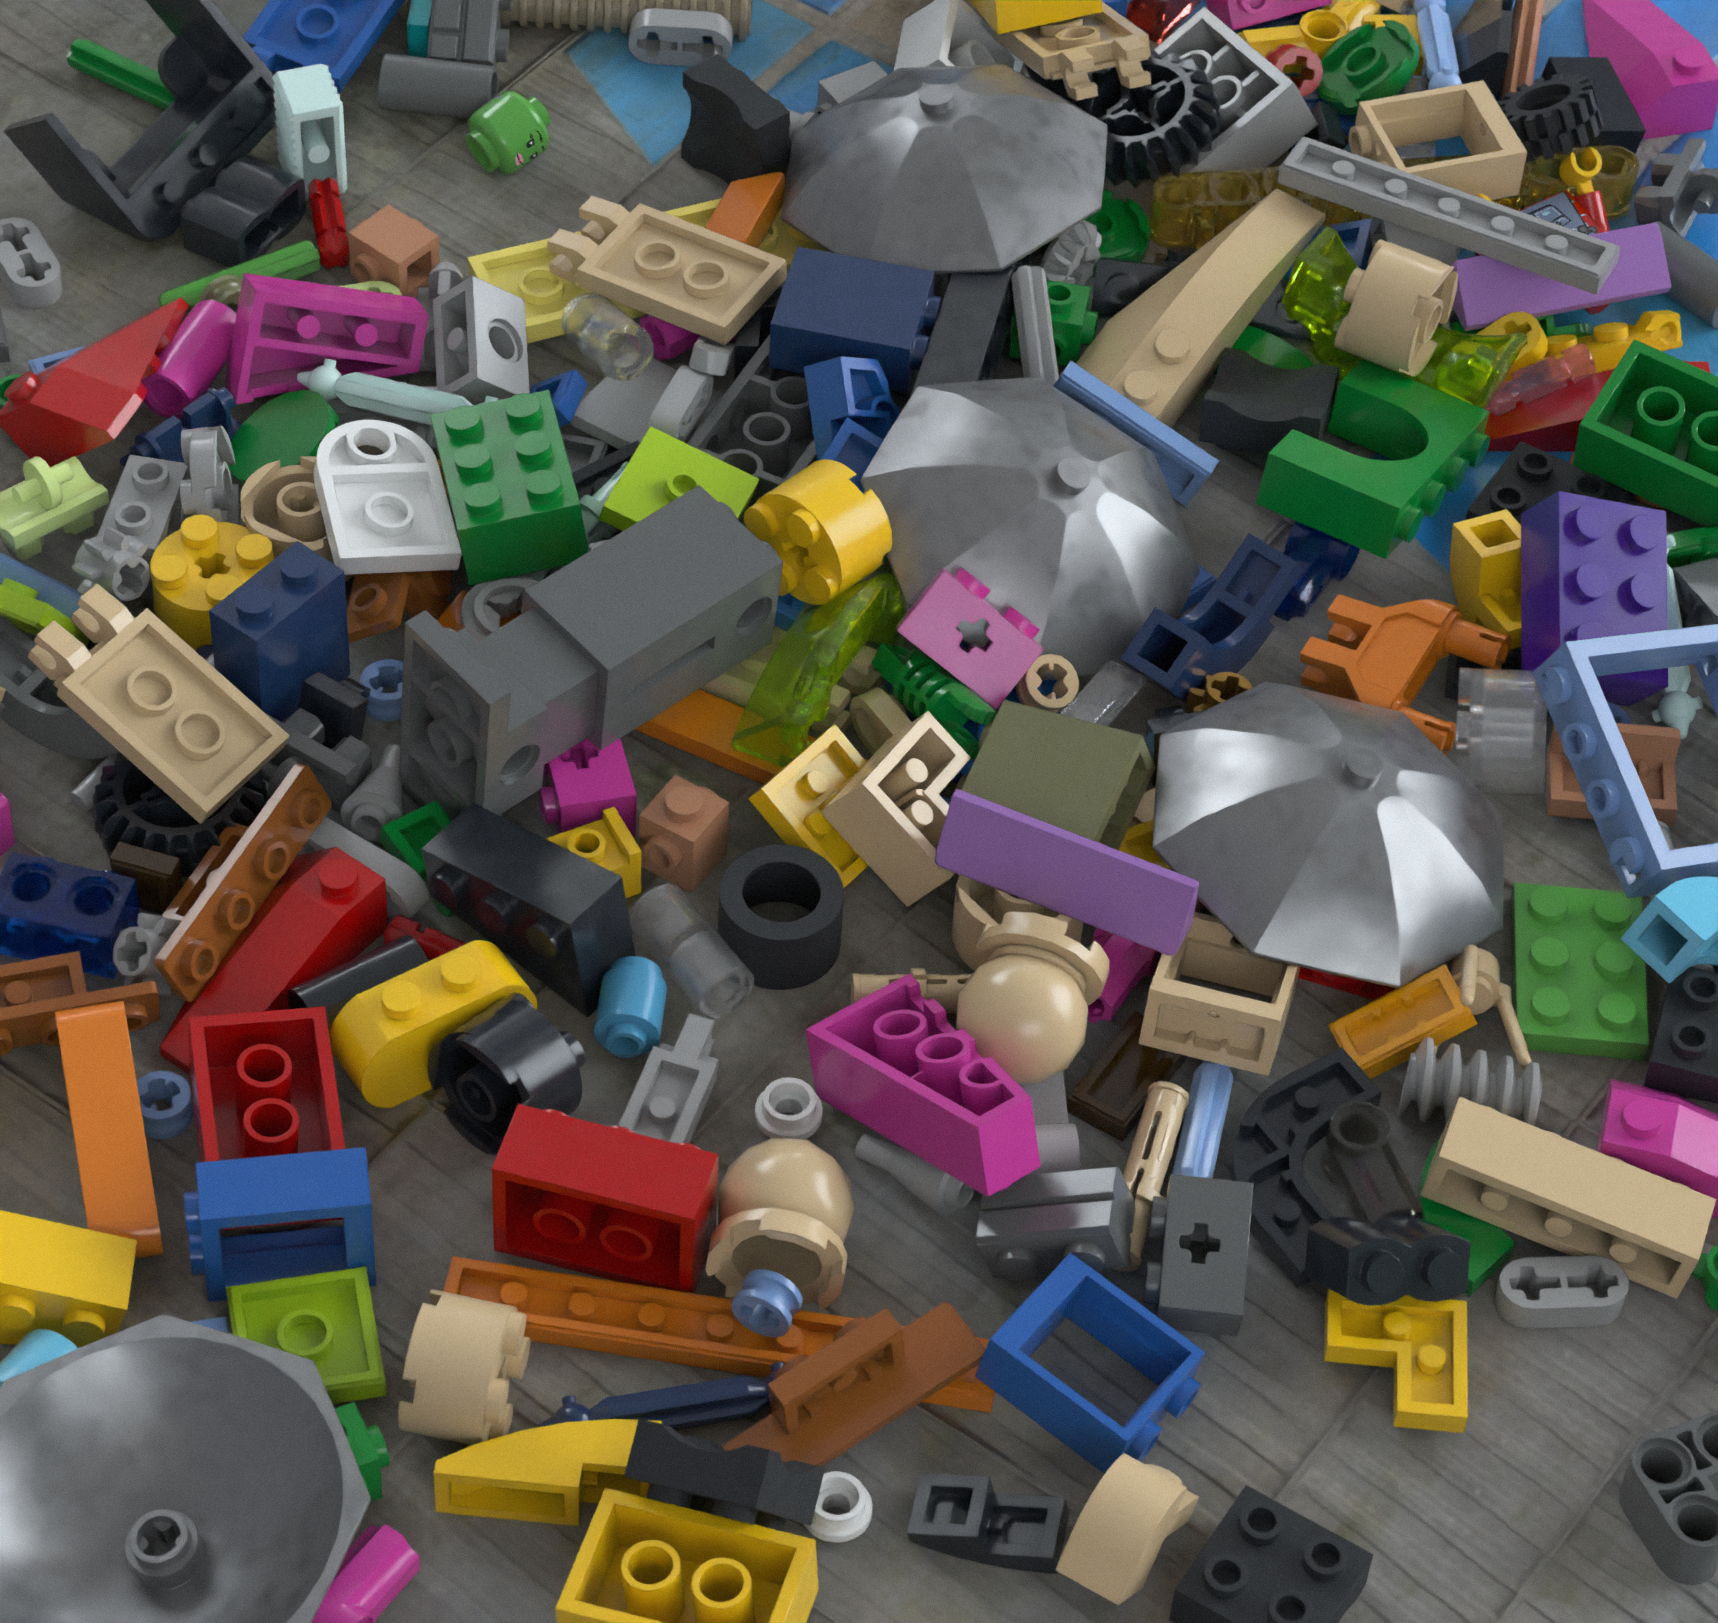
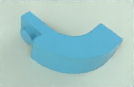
M1696 876L1685 878L1669 885L1652 899L1620 938L1668 983H1671L1685 970L1694 965L1712 964L1718 966V877Z

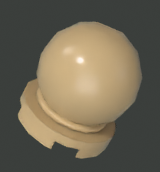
M1011 911L1004 914L1001 924L992 926L987 922L983 927L976 946V961L980 967L971 974L958 995L956 1031L964 1028L975 1039L977 1052L983 1058L992 1057L1018 1084H1039L1067 1069L1085 1043L1088 1019L1087 1005L1092 1004L1101 996L1109 974L1110 960L1101 945L1095 940L1088 950L1079 942L1065 936L1068 923L1037 913Z
M771 1138L747 1149L728 1167L720 1185L718 1196L719 1225L711 1235L706 1265L708 1277L714 1274L716 1278L726 1285L725 1298L733 1299L742 1290V1282L745 1276L751 1270L756 1269L771 1270L792 1281L803 1297L802 1305L818 1301L821 1310L828 1307L841 1294L848 1256L843 1244L851 1227L855 1208L850 1179L836 1160L806 1139Z

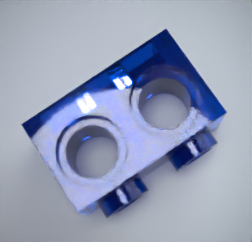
M11 851L0 873V954L31 960L79 951L83 973L114 979L118 969L113 964V951L119 931L129 927H138L137 919L140 908L136 879L122 876L110 870L99 871L59 862L46 856L35 857Z

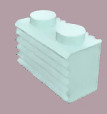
M317 64L276 72L272 79L275 91L273 96L276 101L274 103L276 108L274 113L277 118L275 120L277 125L276 132L278 135L276 139L279 144L277 146L279 151L277 156L283 171L305 180L306 200H309L308 185L315 178L321 181L327 177L333 178L338 183L340 194L344 193L348 188L343 102L340 101V94H337V87H334V80L331 79L328 66Z

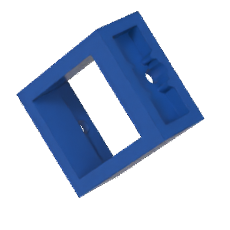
M366 1147L196 1163L197 1191L184 1192L187 1235H189L192 1275L206 1274L209 1302L227 1300L226 1287L359 1267H366L369 1286H377ZM343 1217V1226L231 1237H221L220 1229Z
M1070 1252L990 1338L975 1377L1105 1474L1111 1465L1124 1453L1141 1462L1162 1434L1163 1429L1158 1424L1166 1414L1169 1413L1178 1419L1186 1411L1201 1389L1202 1384L1196 1381L1194 1376L1206 1352ZM1066 1318L1070 1319L1158 1385L1155 1391L1123 1427L1030 1358Z

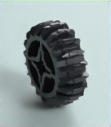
M1153 50L1150 52L1151 56L1148 57V60L1140 61L1143 70L1150 73V85L1129 89L1121 85L1116 67H1111L1110 71L1105 74L1092 73V83L1097 85L1098 96L1078 100L1073 103L1107 125L1105 177L1110 179L1114 186H1118L1125 180H1128L1137 189L1143 180L1151 179L1158 186L1160 178L1170 173L1180 178V169L1183 165L1198 166L1199 152L1212 150V137L1219 134L1220 103L1211 79L1207 77L1205 71H1200L1193 59L1182 61L1175 52L1168 54L1162 59Z
M117 751V757L114 761L115 765L103 766L100 784L95 786V793L93 794L95 813H93L95 831L99 833V839L102 840V846L106 850L108 858L112 855L118 842L180 858L182 877L191 876L212 845H221L219 835L225 827H236L235 823L250 827L267 803L266 783L263 782L262 775L257 772L211 816L200 824L121 752Z

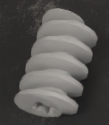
M1425 1037L1416 1051L1410 1054L1396 1116L1401 1117L1411 1101L1414 1100L1417 1101L1419 1121L1428 1123L1439 1106L1443 1107L1446 1125L1460 1096L1534 1126L1543 1086L1539 1063L1529 1062L1521 1076L1516 1078L1513 1057L1503 1056L1493 1072H1491L1488 1068L1486 1051L1477 1049L1468 1064L1463 1065L1460 1045L1451 1043L1441 1059H1436L1434 1039Z

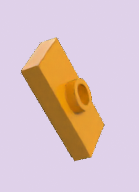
M1446 964L1403 987L1397 988L1329 1023L1328 1026L1339 1047L1346 1051L1371 1080L1409 1060L1410 1054L1416 1051L1425 1037L1433 1038L1434 1046L1477 1025V1022L1469 1006H1464L1461 1003L1460 990Z

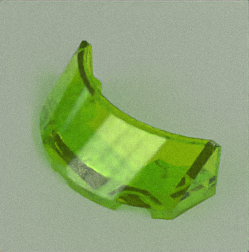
M1327 226L1296 258L1282 304L1288 318L1301 322L1314 341V345L1309 351L1318 362L1324 365L1340 367L1338 380L1341 381L1363 359L1335 348V338L1343 319L1349 314L1352 305L1344 301L1345 288L1352 272L1359 267L1345 248L1338 235V231ZM1437 326L1430 339L1438 343L1427 365L1416 377L1394 370L1391 371L1485 409L1525 345L1528 336L1519 331L1513 334L1484 336L1466 334Z
M880 573L857 583L827 604L811 605L795 621L769 659L748 700L731 741L733 748L784 767L811 743L807 741L810 726L814 721L822 722L829 711L832 688L865 643L871 641L879 645L885 643L892 646L900 635L896 625L905 615L906 604L894 575Z

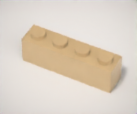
M1460 1096L1440 1136L1420 1196L1569 1256L1594 1255L1606 1257L1615 1261L1624 1269L1629 1280L1676 1299L1699 1261L1716 1202L1715 1198L1692 1190L1681 1183L1672 1182L1627 1164L1621 1159L1607 1156L1562 1138L1556 1133L1542 1130L1502 1114L1491 1107L1477 1104Z

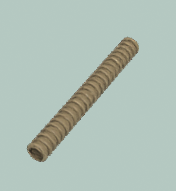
M405 0L397 13L401 14L402 19L408 20L412 0ZM513 0L512 11L502 10L501 20L504 26H511L512 21H519L520 27H528L529 22H535L537 28H544L546 23L553 24L554 29L561 30L562 24L570 25V29L573 31H578L580 25L587 26L588 32H595L596 27H603L605 33H611L613 28H620L622 34H628L632 18L638 12L645 9L704 11L717 13L725 17L732 25L733 36H739L740 42H746L747 37H750L752 0ZM705 36V39L712 40L713 37Z

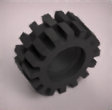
M1570 73L1565 79H1563L1562 74H1556L1548 81H1544L1543 77L1534 80V85L1527 86L1524 83L1516 87L1517 93L1507 92L1502 96L1503 101H1497L1527 151L1526 161H1536L1542 155L1544 160L1554 158V153L1561 151L1563 155L1573 152L1572 147L1575 145L1582 148L1589 144L1588 138H1596L1600 134L1599 130L1603 129L1604 125L1592 81L1586 76L1579 78L1578 74Z

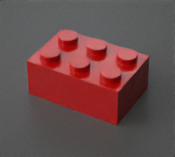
M325 1007L189 1017V1075L200 1162L346 1149ZM339 1217V1218H329V1219H318V1220H308V1221H297V1222H286V1223H276V1224L255 1225V1226L223 1228V1229H220V1230L252 1228V1227H263V1226H275V1225H286V1224H298V1223H309V1222H321V1221H332V1220H343V1217Z
M518 1104L491 1168L494 1250L612 1281L695 1293L708 1258L711 1235L716 1228L719 1154L702 1150L690 1143H673L637 1134L622 1126H605L569 1117L565 1113L554 1109L541 1110Z

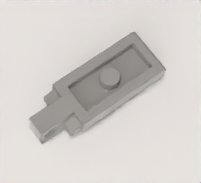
M689 1013L675 1046L662 1043L660 1047L653 1046L618 1126L628 1128L637 1134L673 1143H690L717 1080L719 1059L710 1057L714 1045V1039H712L714 1020Z

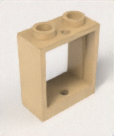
M1484 80L1359 102L1355 126L1351 127L1349 131V145L1353 154L1474 196L1484 194L1493 200L1519 195L1527 151ZM1461 136L1472 156L1405 167L1395 147Z
M1195 912L1193 925L1175 955L1162 953L1148 992L1139 1044L1269 1076L1295 994L1300 966L1251 955L1242 944H1237L1232 940L1233 935L1216 917ZM1181 975L1273 998L1270 1004L1180 982L1179 979Z

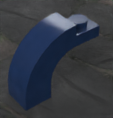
M1248 533L1215 584L1196 607L1178 619H1174L1155 607L1120 659L1134 671L1179 699L1187 701L1190 688L1203 689L1205 675L1209 674L1212 676L1220 672L1237 674L1248 663L1275 628L1269 620L1302 573L1303 568L1298 562Z

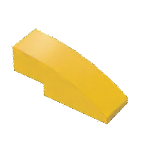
M607 1419L565 1422L520 1430L476 1443L436 1460L434 1467L435 1512L579 1526L582 1503L599 1504L605 1488L646 1498L650 1484L624 1476L638 1420ZM651 1421L662 1424V1421Z

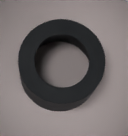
M774 844L747 851L737 857L727 867L722 875L719 886L718 949L723 962L736 976L745 982L761 988L788 990L809 985L828 973L835 964L840 952L844 902L843 883L833 865L809 849L794 845ZM768 902H788L805 907L812 912L796 921L774 922L759 917L749 908Z

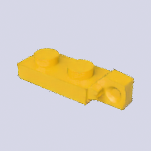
M1670 310L1646 311L1642 313L1635 325L1611 322L1595 326L1593 328L1594 334L1577 338L1575 335L1564 334L1547 337L1548 348L1543 360L1526 373L1554 383L1617 367L1634 339L1662 352L1683 347L1680 313Z

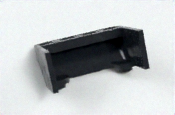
M146 0L175 36L159 55L158 74L164 86L176 100L110 168L94 152L82 148L53 112L12 123L3 131L63 201L140 241L150 242L172 235L181 226L180 216L186 202L190 198L196 197L206 188L214 186L216 178L222 169L230 166L239 158L247 156L276 125L273 74L213 0Z

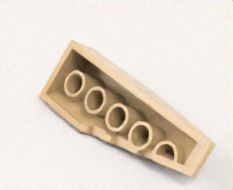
M1276 188L1108 320L1076 364L1172 429L1219 365L1225 347L1231 348L1321 227L1325 221L1326 214Z

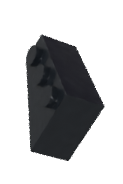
M474 803L421 848L428 878L427 886L431 896L487 940L495 944L501 951L587 1018L598 1007L602 978L610 970L611 965L620 958L636 956L622 876Z

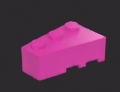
M243 273L224 387L233 395L235 405L254 402L253 398L299 390L309 391V388L297 381V375L300 372L313 371L316 367L324 365L325 358L337 361L335 368L342 376L359 372L386 378L419 372L429 314L415 297Z

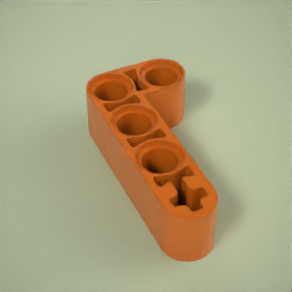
M124 1001L55 1011L87 1227L89 1230L137 1240L135 1259L163 1255L160 1225Z

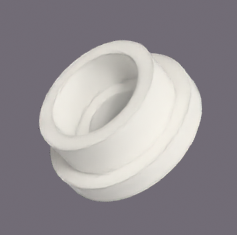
M791 1077L777 1079L766 1087L756 1101V1123L760 1130L770 1138L806 1139L813 1135L821 1124L822 1103L813 1088L805 1081ZM782 1113H793L795 1115H784Z
M840 1471L825 1473L812 1524H804V1526L812 1535L827 1542L840 1543L853 1540L860 1536L870 1524L873 1507L871 1496L862 1483L853 1475ZM831 1507H839L847 1513L835 1515L825 1510Z

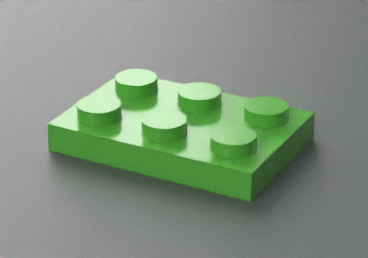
M1514 882L1510 897L1512 1006L1527 1044V1050L1645 1061L1649 1047L1645 961L1620 939L1643 912L1642 896L1627 899L1625 892Z

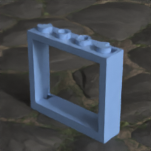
M1718 624L1567 641L1533 672L1542 694L1541 697L1548 708L1561 739L1563 750L1571 763L1586 799L1588 810L1594 818L1610 856L1611 864L1615 868L1627 899L1658 894L1674 882L1696 876L1718 877V843L1669 849L1597 680V676L1695 665L1718 717ZM1634 873H1640L1641 876L1636 879Z

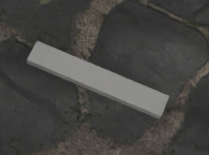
M1307 137L1300 139L1279 167L1277 180L1279 184L1597 295L1618 263L1621 249L1618 245Z

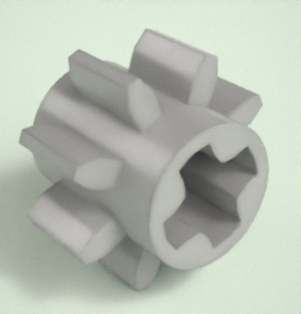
M111 527L106 528L103 537L85 539L84 544L77 552L75 564L72 565V570L76 571L78 576L84 580L77 590L78 593L84 595L97 583L119 602L140 598L150 580V566L145 559L141 558L148 546L134 537L124 535Z
M139 913L137 919L138 927H129L119 931V936L114 945L113 964L116 965L123 975L127 976L123 986L155 981L159 996H171L172 989L156 968L154 960L181 923V920Z

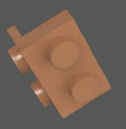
M1616 723L1657 821L1673 826L1678 810L1675 761L1681 743L1680 730L1651 725ZM1554 725L1545 759L1547 815L1594 820L1588 810L1586 799L1571 763L1563 750L1561 739Z

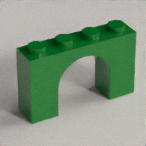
M1362 359L1339 383L1327 432L1382 454L1393 461L1375 460L1354 455L1292 429L1268 453L1256 504L1387 559L1402 541L1410 543L1413 540L1425 516L1434 517L1448 491L1455 493L1459 489L1469 467L1477 469L1480 466L1490 444V436L1484 434L1490 411Z

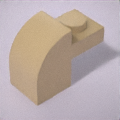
M1125 1453L1122 1454L1107 1470L1088 1499L1055 1570L1109 1601L1120 1605L1143 1588L1164 1539L1189 1521L1199 1497L1189 1492L1187 1487L1182 1485L1181 1479L1171 1471L1157 1465L1143 1464Z

